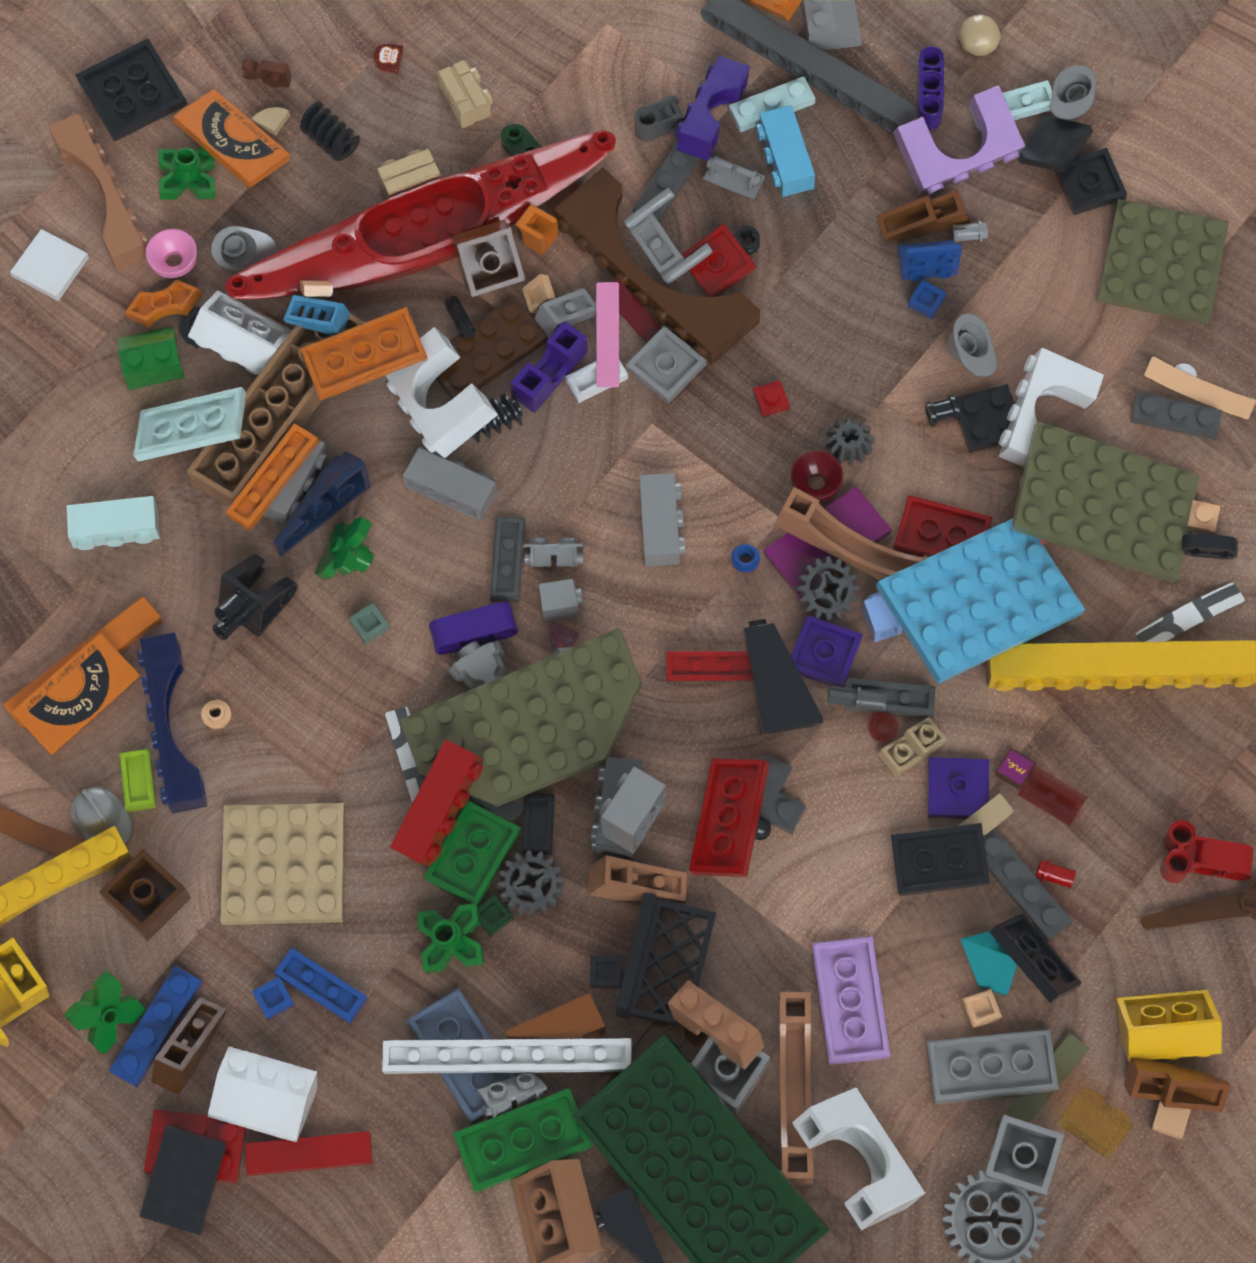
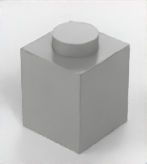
M573 579L538 584L544 622L579 616L578 606L583 605L581 588L575 589Z

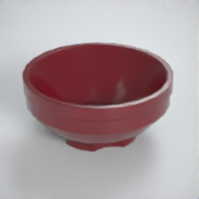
M810 451L801 455L794 462L791 469V483L793 487L820 500L819 502H824L834 497L840 490L843 483V469L840 462L831 454L823 451ZM813 476H819L824 480L825 485L821 489H812L808 485V480Z

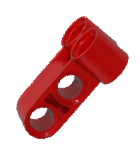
M1186 820L1175 821L1166 832L1164 845L1169 853L1160 867L1161 875L1166 881L1179 883L1184 880L1189 872L1236 881L1251 879L1253 847L1241 843L1196 836V829ZM1173 833H1182L1186 837L1187 842L1177 841ZM1170 861L1179 862L1183 867V871H1176L1171 868Z

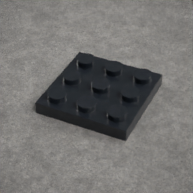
M148 38L75 75L114 142L187 105L185 97Z

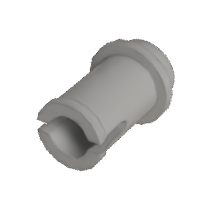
M978 220V223L953 224L954 242L969 240L983 242V239H988L987 222L981 223V220Z

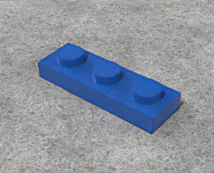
M293 948L289 950L274 972L275 976L280 977L281 980L349 1024L352 1023L368 1000L367 996Z

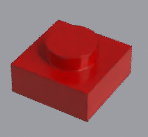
M780 380L753 388V394L762 417L789 409L790 404Z

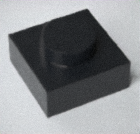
M590 956V988L621 989V956Z

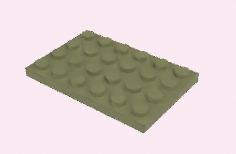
M1038 421L1034 425L1011 529L1174 583L1178 580L1184 552L1182 551V538L1188 533V521L1192 502L1195 499L1199 475Z

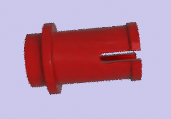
M1049 859L1046 861L1040 860L1035 877L1039 878L1042 883L1046 880L1071 889L1076 876V870L1052 864Z

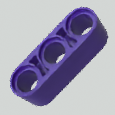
M929 46L924 48L919 56L917 70V119L923 117L928 130H933L941 124L944 108V54L941 49ZM925 111H933L935 113L930 114Z
M508 602L495 603L441 617L429 623L434 649L439 655L458 652L466 645L478 641L480 645L510 638L518 633L513 610Z

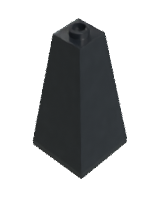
M766 619L748 622L749 627L743 629L761 735L819 726L824 723L823 717L774 623L767 624Z

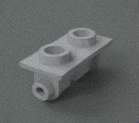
M719 156L709 158L707 162L708 170L703 177V180L753 200L765 179V176L758 174L757 171L753 172L720 159Z
M531 538V544H524V547H530V553H525V564H530L531 567L551 566L552 555H557V566L577 567L578 564H583V552L577 551V547H583V543H577V538H560V543L548 544V538Z
M522 1073L516 1077L478 1089L477 1093L486 1103L482 1105L484 1115L486 1117L491 1115L494 1118L497 1115L511 1111L512 1101H515L516 1107L519 1108L540 1100V1098L544 1097L543 1091L547 1087L536 1073Z

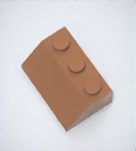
M579 1159L553 1160L511 1180L531 1263H573L602 1251Z

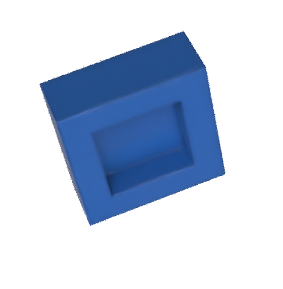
M922 280L909 299L908 307L933 319L946 299L947 292Z
M280 977L252 991L267 1020L294 1006Z

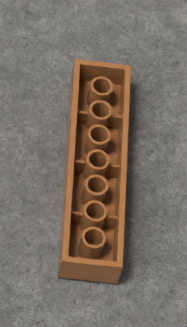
M317 297V298H316V299H320V300H326V299L323 298V297ZM315 309L312 310L311 315L309 317L310 319L312 318ZM326 312L323 313L321 321L324 320ZM350 314L345 330L366 322ZM299 326L294 327L246 391L240 438L205 446L186 471L193 487L229 508L295 423L300 427L305 425L322 400L320 401L300 348L328 338L330 335Z

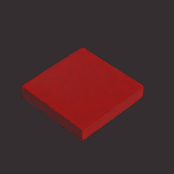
M724 223L682 254L684 259H686L706 243L713 250L712 254L689 270L708 297L720 296L757 268Z

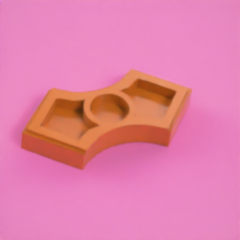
M177 279L169 287L158 292L148 293L140 291L124 314L128 319L150 328L157 320L167 315L181 314L187 316L202 296L200 289Z

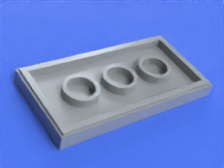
M1050 1028L927 1041L926 1043L934 1105L1059 1091Z

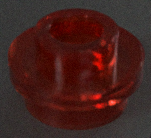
M878 713L870 719L868 730L871 737L876 741L888 742L897 735L898 722L891 714ZM884 724L889 730L881 732L878 730V726Z

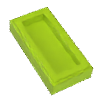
M142 749L119 753L126 812L156 808L150 750Z

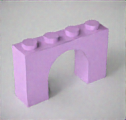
M999 85L974 95L968 101L982 136L979 151L970 158L953 159L940 152L932 139L923 117L899 126L893 132L919 194L928 191L929 195L944 189L943 184L953 180L954 184L960 183L968 179V174L978 170L979 174L994 168L993 163L1003 159L1004 163L1020 157L1019 152L1025 147V144Z

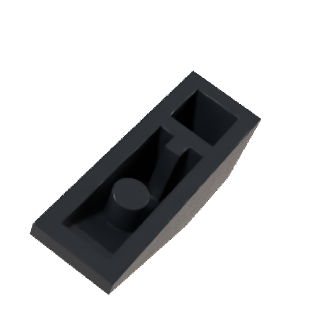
M631 1188L596 1203L598 1213L593 1215L600 1232L606 1230L609 1238L639 1263H664Z

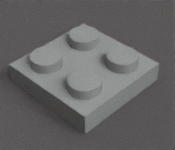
M664 326L626 364V370L669 404L707 365L706 359Z

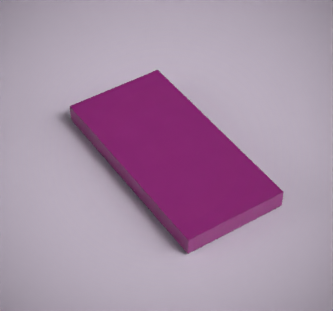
M854 487L824 508L839 522L875 543L891 533L892 529L857 487ZM787 533L763 550V554L798 597L801 596V591L794 590V587L801 585L802 582L796 576L805 575L806 573L802 566L810 565L813 567L812 559L819 558L821 562L823 556H830L831 561L836 558L790 533ZM842 561L841 566L846 565L847 563ZM826 568L827 571H830L831 574L835 572L831 569Z

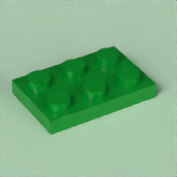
M468 800L456 820L452 832L442 844L440 856L434 863H431L424 875V880L469 904L475 903L479 906L521 833V827Z

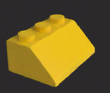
M1208 990L1116 998L1122 1046L1128 1062H1130L1131 1058L1177 1060L1181 1057H1208L1214 1054H1222V1021Z

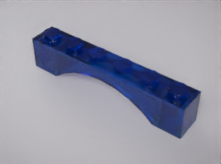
M175 632L140 639L142 650H137V657L140 668L145 667L146 677H142L141 680L144 694H149L151 704L146 705L149 722L154 721L155 731L151 732L152 745L154 750L159 749L160 759L155 760L158 777H163L165 787L160 788L163 805L168 804L172 814L207 807L203 777L199 769L191 764L178 750L170 729L169 711L171 697L176 683L184 670L180 642Z

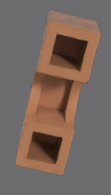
M689 980L685 982L668 1002L674 1020L695 1035H698L701 1031L704 1032L718 1045L723 1055L744 1070L764 1048L760 1031Z

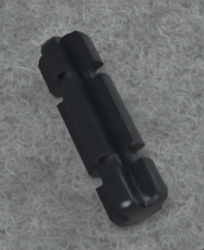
M452 296L450 299H446L444 304L461 337L468 338L470 335L473 336L476 330L458 297Z

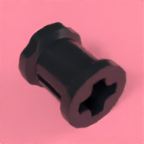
M953 394L948 395L947 399L938 402H925V412L931 427L936 426L937 422L951 418L954 420L960 419L958 404Z

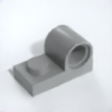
M583 288L542 303L535 316V321L550 338L564 321L573 327L578 322L596 316V303Z

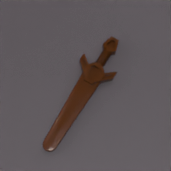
M1256 877L1253 878L1246 891L1148 913L1142 917L1141 924L1146 930H1158L1251 917L1256 920Z

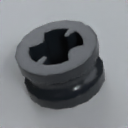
M750 226L738 229L735 234L736 240L748 255L755 253L760 245L759 232ZM746 237H751L752 244L750 241L749 245L743 244L742 238L746 240Z

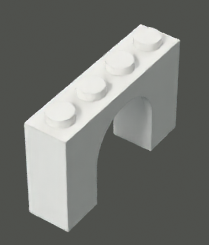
M433 327L420 338L428 359L385 375L388 379L385 384L395 396H399L400 399L397 403L406 414L411 415L412 419L409 422L419 434L422 433L424 435L422 442L431 453L436 451L446 458L498 414L487 397L472 383L444 406L427 409L426 395L430 385L442 372L460 358L449 339Z
M1041 348L1034 356L1030 355L1024 366V371L1027 372L1025 379L1020 381L1016 389L1015 395L1019 396L1017 403L1013 404L1007 416V420L1010 421L1008 430L1005 429L999 440V445L1002 446L999 457L1025 468L1034 425L1037 423L1035 417L1037 398L1045 395L1056 396L1086 409L1097 398L1103 374L1044 348Z
M856 1087L809 1107L792 1122L809 1149L829 1140H842L855 1147L866 1160L871 1172V1184L862 1188L844 1203L861 1231L907 1209L925 1194L923 1188Z

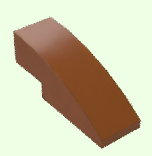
M958 190L934 199H930L928 195L876 216L885 242L931 235L952 229L953 224L959 225L970 222L963 198Z
M1138 1058L1130 1059L1124 1081V1086L1131 1098L1160 1100L1164 1107L1223 1112L1230 1089L1229 1082L1212 1075L1169 1063Z

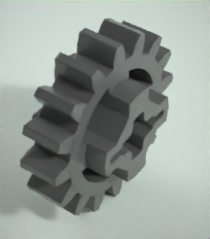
M823 556L822 562L819 558L812 559L813 567L803 565L802 568L806 573L805 575L796 576L802 582L801 585L794 587V590L801 591V596L796 599L797 602L806 603L802 610L804 612L813 610L812 617L819 618L822 614L823 620H831L832 615L834 618H841V610L849 612L851 608L848 602L857 601V598L852 595V591L859 590V586L852 585V581L857 578V575L848 574L851 566H841L842 559L834 558L831 561L830 556ZM826 568L835 571L839 576H832ZM826 583H829L830 588L827 589V593H824L823 588L827 586ZM814 600H821L827 608L819 606Z
M529 850L526 853V858L523 859L517 853L515 854L516 862L514 864L508 860L505 862L508 872L500 871L499 873L500 878L504 881L498 883V888L501 891H505L501 894L502 902L510 900L508 904L510 911L518 907L519 916H523L526 911H530L531 917L535 918L536 910H541L546 915L547 905L554 908L557 906L554 897L563 896V891L557 888L564 885V878L558 877L561 874L560 866L552 868L554 865L552 857L544 861L543 852H539L535 858L532 857V853ZM530 866L539 867V868H541V869H540V870H537V869L531 868ZM519 872L518 880L513 882L511 886L514 875ZM531 880L533 883H536V887L531 889L529 885H526V881ZM549 883H551V888L548 894L544 897V888L549 886ZM525 898V899L531 900V901H533V902H526V901H522V900H520V899Z

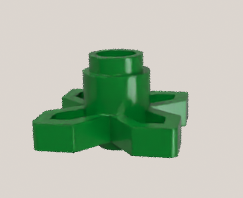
M181 148L178 151L176 149L158 150L159 169L167 174L159 179V197L161 200H177L186 189H189L198 199H215V179L206 174L215 168L213 156L203 148H197L195 151L190 148Z
M359 517L354 519L350 525L345 522L336 524L329 538V551L320 559L315 575L327 580L332 578L336 572L346 575L352 571H359L361 573L366 571L373 560L374 554L369 551V547L363 544L362 541L366 538L372 522Z
M475 903L458 906L451 919H444L436 910L422 911L417 914L419 931L432 940V943L421 954L423 971L427 974L443 972L453 955L467 968L485 964L483 946L468 937L481 923L479 907Z
M104 971L93 983V989L85 992L80 1002H75L64 1013V1017L78 1031L90 1028L87 1040L102 1054H105L116 1043V1024L134 1023L146 1010L131 994L120 997L122 984L108 971Z

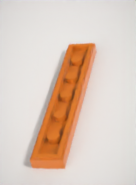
M141 597L3 704V707L20 728L23 729L24 726L11 712L94 637L101 633L121 653L163 621L161 616L144 597Z

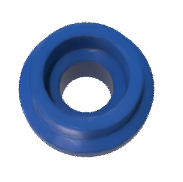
M749 544L737 546L731 554L733 567L742 573L754 571L760 563L759 551ZM743 556H747L751 561L743 563L740 559Z

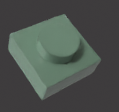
M374 603L349 618L350 624L365 645L390 630L389 624Z

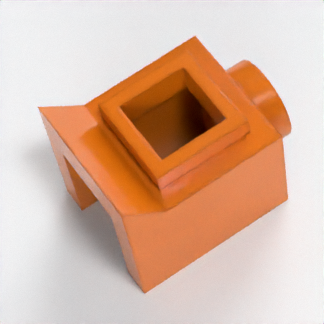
M530 204L515 224L522 233L523 245L542 256L558 237L557 219Z

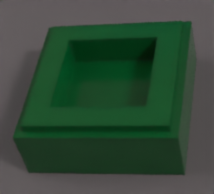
M496 894L478 906L481 921L479 925L490 938L514 920V916Z

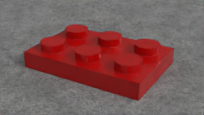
M154 1109L144 1165L145 1173L152 1174L164 1131L166 1125L169 1124L228 1142L217 1182L238 1184L247 1128L208 1117V1115Z

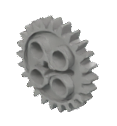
M982 1170L978 1172L977 1181L971 1175H967V1187L958 1182L956 1189L959 1195L952 1192L948 1195V1198L954 1205L945 1204L943 1208L951 1216L942 1218V1223L951 1226L944 1231V1236H953L954 1238L948 1247L960 1248L956 1258L960 1259L967 1255L969 1257L967 1263H974L975 1261L978 1263H1022L1020 1259L1022 1256L1030 1261L1032 1255L1028 1248L1038 1251L1040 1245L1034 1238L1043 1239L1045 1233L1037 1229V1227L1046 1224V1220L1037 1218V1215L1044 1211V1207L1034 1206L1039 1195L1029 1197L1027 1194L1029 1190L990 1177L986 1178ZM973 1198L983 1200L986 1210L975 1212L971 1209L969 1201ZM1004 1199L1013 1200L1017 1204V1211L1015 1213H1007L1003 1210L1001 1201ZM991 1215H995L997 1221H1010L1014 1219H1019L1022 1221V1224L1017 1225L1014 1223L1000 1222L997 1228H992L991 1222H976L970 1224L966 1223L965 1220L967 1218H971L974 1220L987 1221L989 1220ZM981 1230L986 1235V1242L975 1244L970 1238V1232ZM1007 1230L1013 1231L1018 1237V1243L1015 1245L1006 1244L1002 1239V1232Z

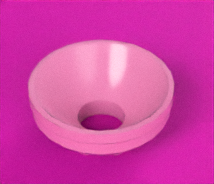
M166 229L150 239L146 248V258L149 266L156 274L165 278H178L187 274L194 267L197 261V246L194 239L188 233L179 229ZM176 254L182 257V261L178 266L172 267L166 263L171 255Z

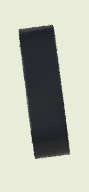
M1189 533L1182 538V551H1184L1185 555L1193 557L1228 560L1238 556V540L1230 536Z

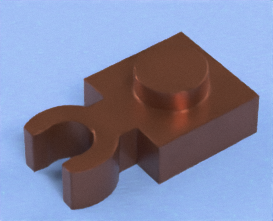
M251 59L243 60L241 70L244 71L243 78L251 80L258 78L262 79V83L277 88L282 86L289 88L292 78L288 64L261 60V63Z

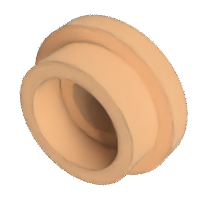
M212 700L203 707L201 717L207 727L220 729L229 723L231 710L224 701ZM212 711H221L218 717L211 716Z

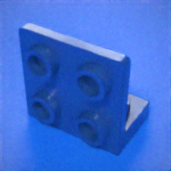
M954 240L898 245L897 251L901 280L920 281L930 277L946 279L958 274L962 246L961 244H954Z

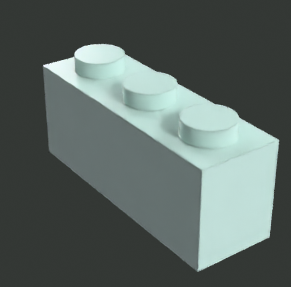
M154 496L66 505L68 538L73 548L90 550L94 546L107 545L109 547H118L128 542L146 544L152 540L160 539L158 506Z

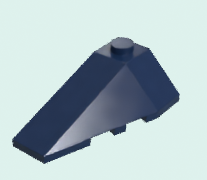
M344 452L341 456H335L328 461L326 467L322 470L275 539L274 545L280 557L371 487L366 465L362 459Z

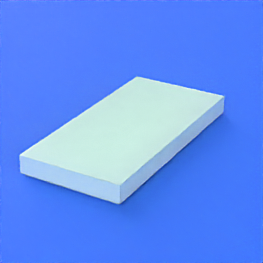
M239 387L141 410L133 456L139 462L239 439L246 399L245 390Z

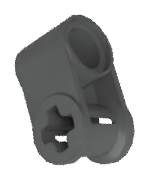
M673 95L667 96L660 101L639 108L635 115L634 132L636 137L641 141L648 142L676 132L678 124L680 122L684 123L686 120L685 114L682 113L678 106V98Z

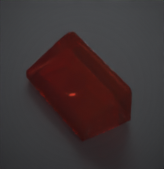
M1038 767L1032 770L1018 794L1069 826L1088 798Z

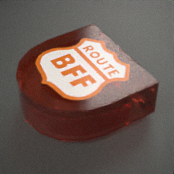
M390 43L379 45L373 53L376 67L384 72L398 74L404 52L403 45Z

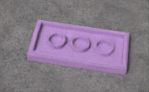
M873 936L812 943L828 1065L890 1058Z

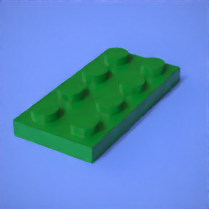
M570 1088L453 1133L475 1194L515 1179L550 1161L563 1160L592 1148L589 1137L572 1118L578 1111Z

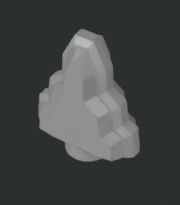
M475 641L459 651L458 656L460 659L448 669L449 674L457 683H464L469 690H472L504 676L506 668L502 659L505 653L499 641L490 642L483 646L478 641Z

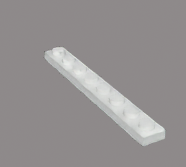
M632 1039L383 1041L382 1072L384 1074L622 1072L632 1063Z

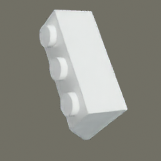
M217 290L200 308L188 337L195 340L197 345L218 352L223 359L244 366L251 374L259 375L292 330Z
M229 1046L217 1073L208 1117L297 1143L318 1090L317 1071Z

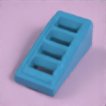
M293 295L283 320L292 325L333 336L345 330L350 312L343 303ZM301 306H305L301 317H299L298 314ZM313 309H315L313 316L310 319L309 317L311 315V312ZM326 312L324 320L321 321L323 313Z

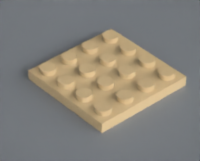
M344 803L224 805L221 924L343 922Z

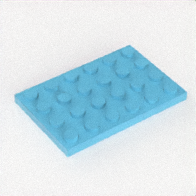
M1013 519L890 575L876 584L877 590L937 684L1082 615L1085 611V608L1039 538L1012 530Z

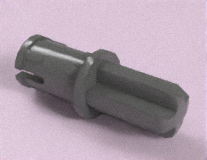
M830 686L827 702L855 707V710L865 708L885 712L888 693L861 690V687L851 689Z

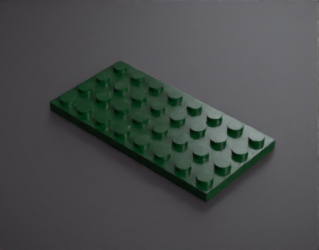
M667 1034L659 1038L572 1116L691 1263H793L830 1231V1228Z

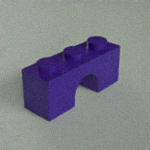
M564 321L547 340V348L540 361L535 366L528 362L511 381V390L514 392L518 402L535 413L565 379V376L572 371L588 352L587 337Z

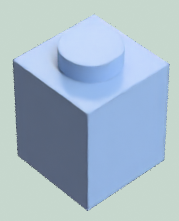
M880 593L872 594L867 597V600H864L862 612L873 642L902 634V627Z

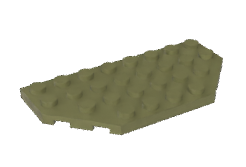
M617 628L402 718L400 722L418 772L423 777L427 776L445 739L483 758V772L477 781H473L468 792L471 796L498 807L606 762L607 757H610L613 751L612 747L618 733H621L630 713L629 709L635 696L640 691L642 682L620 628Z

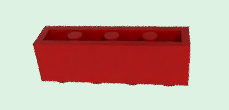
M445 739L390 848L427 867L434 863L441 854L442 847L440 845L445 835L448 836L455 826L456 820L454 818L459 808H463L469 799L470 793L468 791L473 781H477L483 772L484 766L482 763L484 759Z

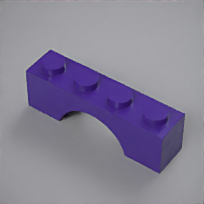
M722 56L718 57L714 66H709L705 76V84L699 85L695 95V103L688 105L685 114L686 120L684 123L680 122L676 129L675 138H678V151L706 161L709 160L718 143L720 122L711 115L710 111L717 106L733 104L740 100L748 85L750 66Z

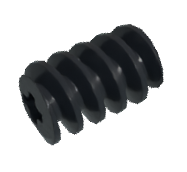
M317 101L304 113L300 121V129L303 133L308 134V137L315 141L319 147L323 148L327 154H330L331 158L335 161H342L351 156L360 142V136L353 137L354 130L351 128L346 129L345 122H338L339 117L335 114L331 115V110L328 108L323 109V103Z
M512 390L510 394L511 399L506 394L500 395V403L495 398L490 399V403L498 415L471 436L477 443H480V433H483L488 439L491 438L492 428L498 434H501L502 424L511 430L512 420H515L520 426L523 425V414Z

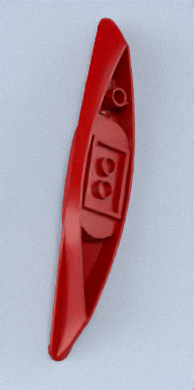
M606 130L592 132L413 188L377 203L247 267L227 280L225 284L226 293L236 300L303 295L300 291V281H329L333 286V291L377 284L429 269L457 257L451 236L501 220H505L511 227L518 222L530 204L539 208L604 159L614 149L616 138L612 132Z

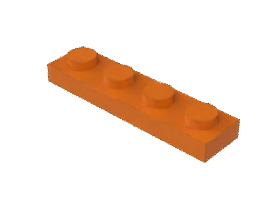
M294 423L227 509V517L251 531L318 445V437Z

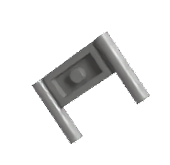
M669 187L623 220L667 285H670L713 253L711 247L706 243L684 259L665 229L654 216V211L675 197Z

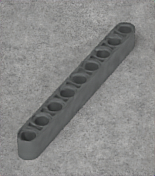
M709 0L700 12L704 21L797 78L804 76L809 85L893 134L897 127L913 121L918 114L916 108L909 101L739 0Z

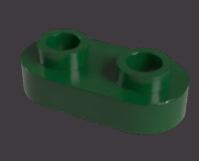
M509 124L501 132V144L510 156L542 147L528 130L520 124ZM512 134H518V135H519L518 137H515V138L510 137V135H512Z

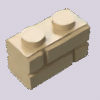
M462 60L453 64L452 67L444 68L436 73L438 86L461 128L470 126L475 121L479 122L490 117V105L493 104V100L488 89L482 90L479 85L481 78L475 67L470 68L467 61Z
M419 149L413 150L405 158L397 161L394 159L387 160L381 167L377 168L378 179L387 199L431 181L441 179L440 172L429 149L423 151Z

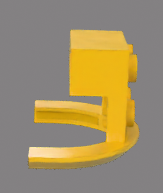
M14 937L0 945V1045L8 1047L10 1046L9 1040L1 1027L50 997L46 984Z

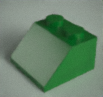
M173 326L118 338V353L122 372L129 390L185 378Z

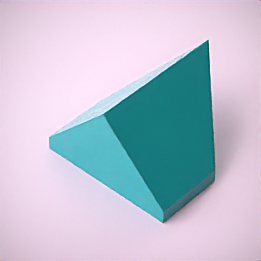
M990 931L960 939L978 987L986 990L991 989L992 992L1007 996L1017 968L1014 960L989 933Z

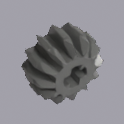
M847 416L844 424L836 420L834 428L827 430L828 438L825 439V447L829 448V454L834 457L838 456L837 460L840 464L847 460L849 466L852 467L855 459L863 463L865 455L870 456L873 448L871 445L874 444V436L870 435L871 428L869 425L861 427L862 421L860 418L855 423H851V419Z

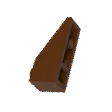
M199 997L154 1059L152 1083L179 1095L196 1071L227 1009Z

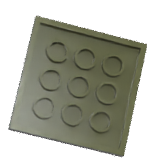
M1118 199L1097 302L1209 325L1229 221Z

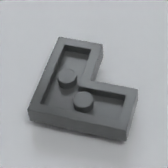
M765 754L763 760H766L770 765L760 815L769 820L771 825L793 835L806 810V805L781 794L792 772V767Z

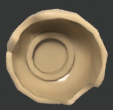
M980 14L973 15L963 22L957 39L960 40L964 51L975 56H985L997 48L1001 35L997 23L991 17Z

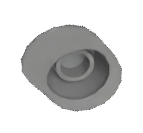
M1075 65L1066 68L1057 76L1053 85L1051 112L1055 117L1070 120L1080 117L1091 108L1096 97V78L1090 68Z
M229 226L215 235L211 245V253L219 266L241 272L247 267L277 253V247L274 240L266 233L241 226Z
M968 313L958 317L953 325V331L948 338L950 354L975 376H991L996 370L997 360L988 327L976 315Z
M92 787L82 790L74 799L71 806V816L86 840L115 825L124 843L126 844L129 841L132 833L131 819L112 792L102 787Z

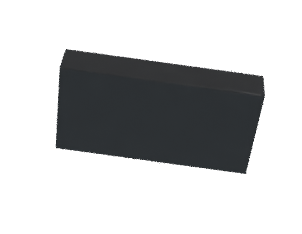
M527 794L524 798L522 854H526L530 850L533 855H538L539 852H543V855H552L555 795Z

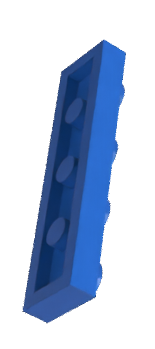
M174 966L109 1072L137 1088L201 987L202 981Z

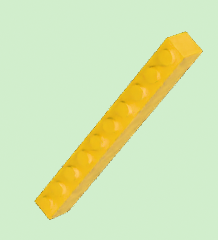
M1256 640L1020 644L987 660L988 688H996L998 691H1010L1017 687H1026V690L1037 691L1044 687L1070 690L1073 687L1085 686L1088 690H1097L1103 688V686H1115L1116 689L1145 686L1147 689H1157L1163 685H1174L1176 688L1184 689L1192 685L1217 688L1222 686V684H1234L1235 687L1244 688L1256 684Z

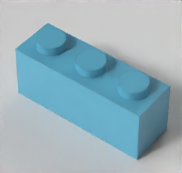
M792 105L761 112L759 124H756V133L759 141H764L766 147L763 148L764 158L767 164L772 165L771 178L774 187H779L782 197L814 189L815 173Z

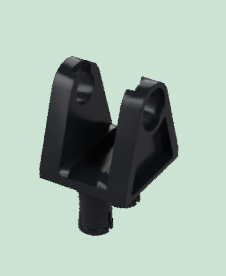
M253 554L221 575L218 607L214 611L220 621L213 625V632L221 640H226L238 627L243 626L259 637L293 598L298 584L289 577H284L260 594L255 591L252 592L249 589L265 570L262 568L265 560L259 555Z

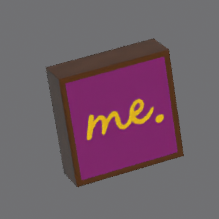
M1010 748L994 775L1020 790L1035 768L1036 763Z

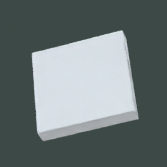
M41 229L10 273L13 278L59 301L87 262L89 256L88 253Z

